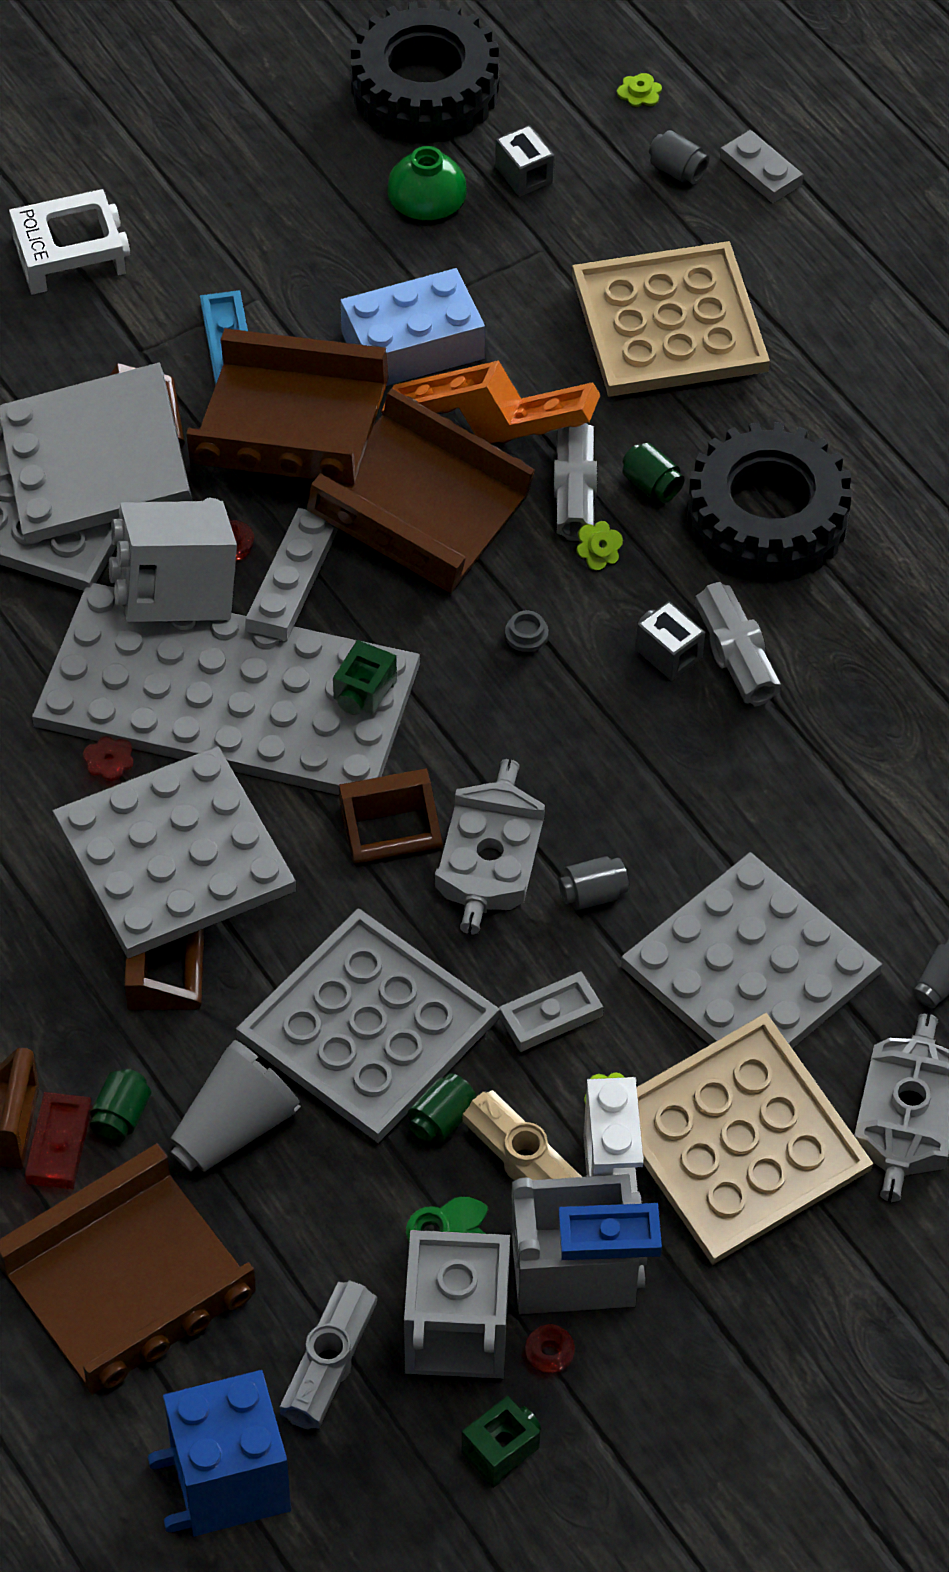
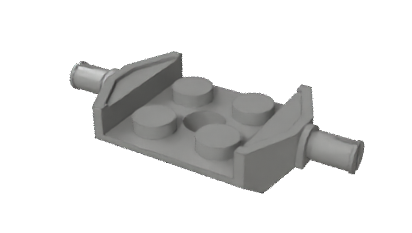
M509 759L501 761L497 782L456 790L455 807L439 869L436 868L435 887L446 899L464 905L465 911L460 929L465 933L469 932L470 923L472 927L471 934L479 932L482 915L487 913V909L511 910L525 901L544 821L545 805L514 786L519 770V764L514 760H511L509 771ZM493 848L502 855L496 860L489 861L482 859L478 853L483 849Z
M920 1014L918 1016L916 1033L912 1035V1039L888 1038L875 1044L873 1048L854 1137L871 1161L886 1172L880 1196L888 1201L890 1189L893 1188L891 1202L901 1199L904 1176L945 1169L948 1159L949 1049L935 1044L934 1034L938 1019L934 1015H930L928 1026H925L927 1014ZM904 1091H915L922 1096L924 1101L919 1105L910 1106L902 1102L898 1095Z

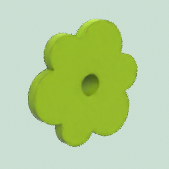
M641 73L634 77L627 76L623 79V85L618 87L617 96L622 100L628 101L632 107H639L642 104L654 106L659 101L658 94L661 93L662 86L654 82L653 77L647 73Z
M599 521L595 526L591 524L583 525L579 529L578 539L581 543L577 546V554L581 558H586L589 568L601 570L607 563L613 564L618 561L619 554L617 550L622 546L623 538L617 530H610L609 524L605 521Z

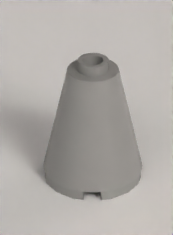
M236 1040L226 1048L170 1138L176 1146L171 1151V1154L190 1172L195 1167H198L203 1172L207 1171L294 1115L301 1107L298 1098L271 1068L267 1070L259 1062L255 1061L258 1056Z

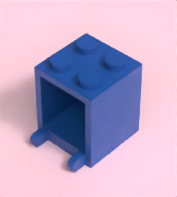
M262 1370L163 1395L170 1448L155 1451L149 1454L147 1458L151 1469L175 1465L186 1511L171 1514L164 1518L163 1521L167 1532L191 1528L194 1537L291 1511L287 1457Z

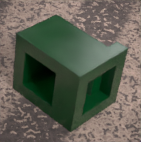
M356 640L333 677V698L337 700L338 705L350 714L357 715L362 710L373 715L389 688H393L397 683V655Z
M507 1396L462 1430L461 1452L494 1488L501 1482V1478L540 1448L541 1426L535 1415L527 1407L522 1406L519 1408ZM506 1440L510 1443L502 1447L498 1442Z

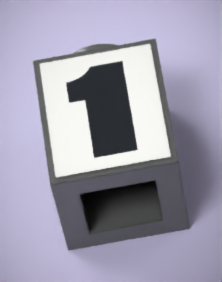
M528 125L516 131L508 132L496 139L495 167L520 197L553 183L554 154L534 129Z
M670 601L666 602L656 611H648L637 624L636 651L669 680H674L703 658L705 631Z

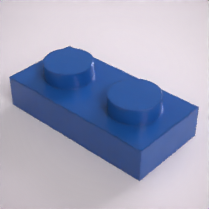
M658 1203L559 1207L561 1260L661 1257L662 1244Z

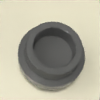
M529 610L520 611L508 621L505 627V638L507 643L518 651H536L542 648L548 640V626L538 613Z

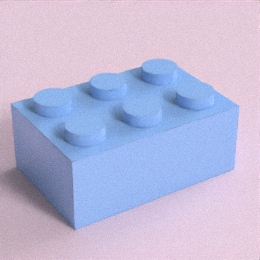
M457 268L341 299V329L346 343L386 348L389 376L386 386L485 359V325Z

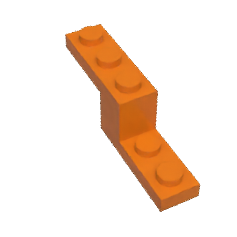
M499 360L395 384L392 387L401 394L415 399L419 404L435 413H449L459 408L477 437L484 438L490 444L496 442L506 443L514 438L532 434L542 435L551 430L569 426L579 427L590 422L600 398V393L593 382L521 398Z

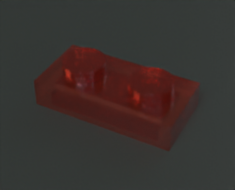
M44 1092L25 1172L27 1184L74 1190L90 1112L92 1110L91 1097Z

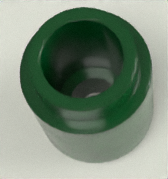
M651 443L634 445L623 458L622 474L652 500H660L662 503H667L680 492L684 485L685 478L680 474V468Z
M122 1069L121 1071H113L108 1074L90 1112L92 1118L90 1128L94 1133L112 1142H123L127 1135L134 1132L152 1094L143 1075L131 1069Z
M450 1073L445 1078H438L408 1110L411 1131L426 1143L431 1141L443 1143L463 1122V1113L470 1106L471 1101L476 1098L475 1091L463 1078L456 1074Z

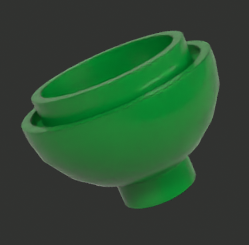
M422 146L404 157L392 169L387 186L388 198L393 207L407 217L418 220H437L453 214L462 206L467 195V183L462 169L454 160L441 153L435 147Z

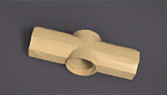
M493 1090L487 1093L482 1092L471 1101L470 1106L463 1113V1122L504 1162L505 1171L513 1180L519 1178L545 1180L582 1177L548 1144L547 1135L541 1127L525 1122ZM526 1149L533 1151L534 1154L524 1156L517 1152Z

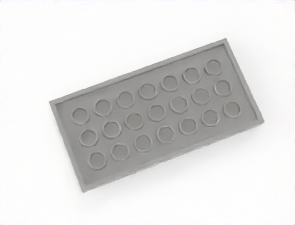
M93 583L90 588L85 587L32 716L33 724L37 728L180 760L219 746L234 772L339 795V784L382 777L420 665V654L367 643L397 655V683L393 688H389L373 715L362 710L359 714L354 715L344 711L338 705L337 700L333 698V677L356 640L293 627L287 641L245 631L246 616L231 613V620L127 622L123 605H116L115 587Z

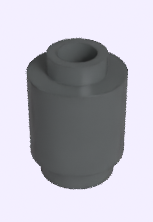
M672 130L664 134H658L649 148L651 165L682 183H698L709 166L710 157L704 154L703 148Z
M608 856L567 866L563 871L564 877L558 879V887L563 902L565 904L571 903L576 911L618 900L620 894L629 891L627 872L620 858L610 859Z

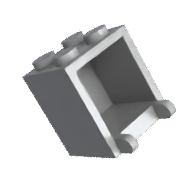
M207 498L204 501L120 502L119 519H112L111 539L112 544L117 545V556L109 558V579L111 583H115L116 605H123L127 622L231 620L237 543L224 502L215 498ZM139 565H155V569H139Z
M629 1174L545 1180L519 1178L512 1182L511 1236L519 1314L635 1307L637 1288H645L644 1265H647V1257L561 1260L558 1218L559 1207L642 1204L640 1192L631 1193Z
M410 1230L404 1315L405 1374L504 1379L510 1235Z

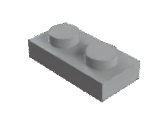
M751 130L721 147L720 159L772 203L802 186L803 173Z
M582 971L499 1007V1018L520 1052L603 1016V1005Z

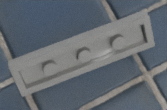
M298 508L246 616L245 631L288 640L338 532L337 527L306 509Z

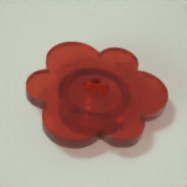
M105 736L99 739L98 744H91L83 751L84 760L89 763L88 772L91 775L101 774L104 779L109 781L119 779L123 774V770L130 769L134 764L133 758L130 756L132 753L131 743L124 739L113 741L111 737Z

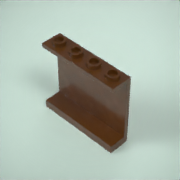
M224 328L220 339L223 366L200 429L188 428L186 433L190 464L316 479L321 473L335 482L355 484L389 378L386 348Z
M391 388L387 393L383 415L372 428L355 484L335 482L320 473L311 484L307 511L447 592L452 593L527 498L535 469L526 465L519 458L512 457L494 447L484 438L477 437L459 427L450 419L422 406L415 399Z
M158 1143L0 1239L1 1271L92 1395L102 1388L109 1389L117 1386L127 1377L129 1371L145 1361L153 1362L158 1360L169 1350L170 1345L186 1335L194 1336L199 1334L210 1324L213 1318L227 1309L235 1310L240 1308L256 1292L254 1268L249 1262L240 1267L170 1176L168 1156Z

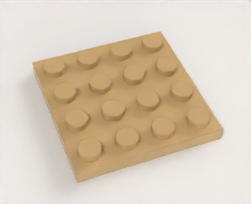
M730 241L572 265V278L608 397L769 372L770 360Z
M767 1013L636 1087L643 1164L712 1265L868 1173L874 1164Z

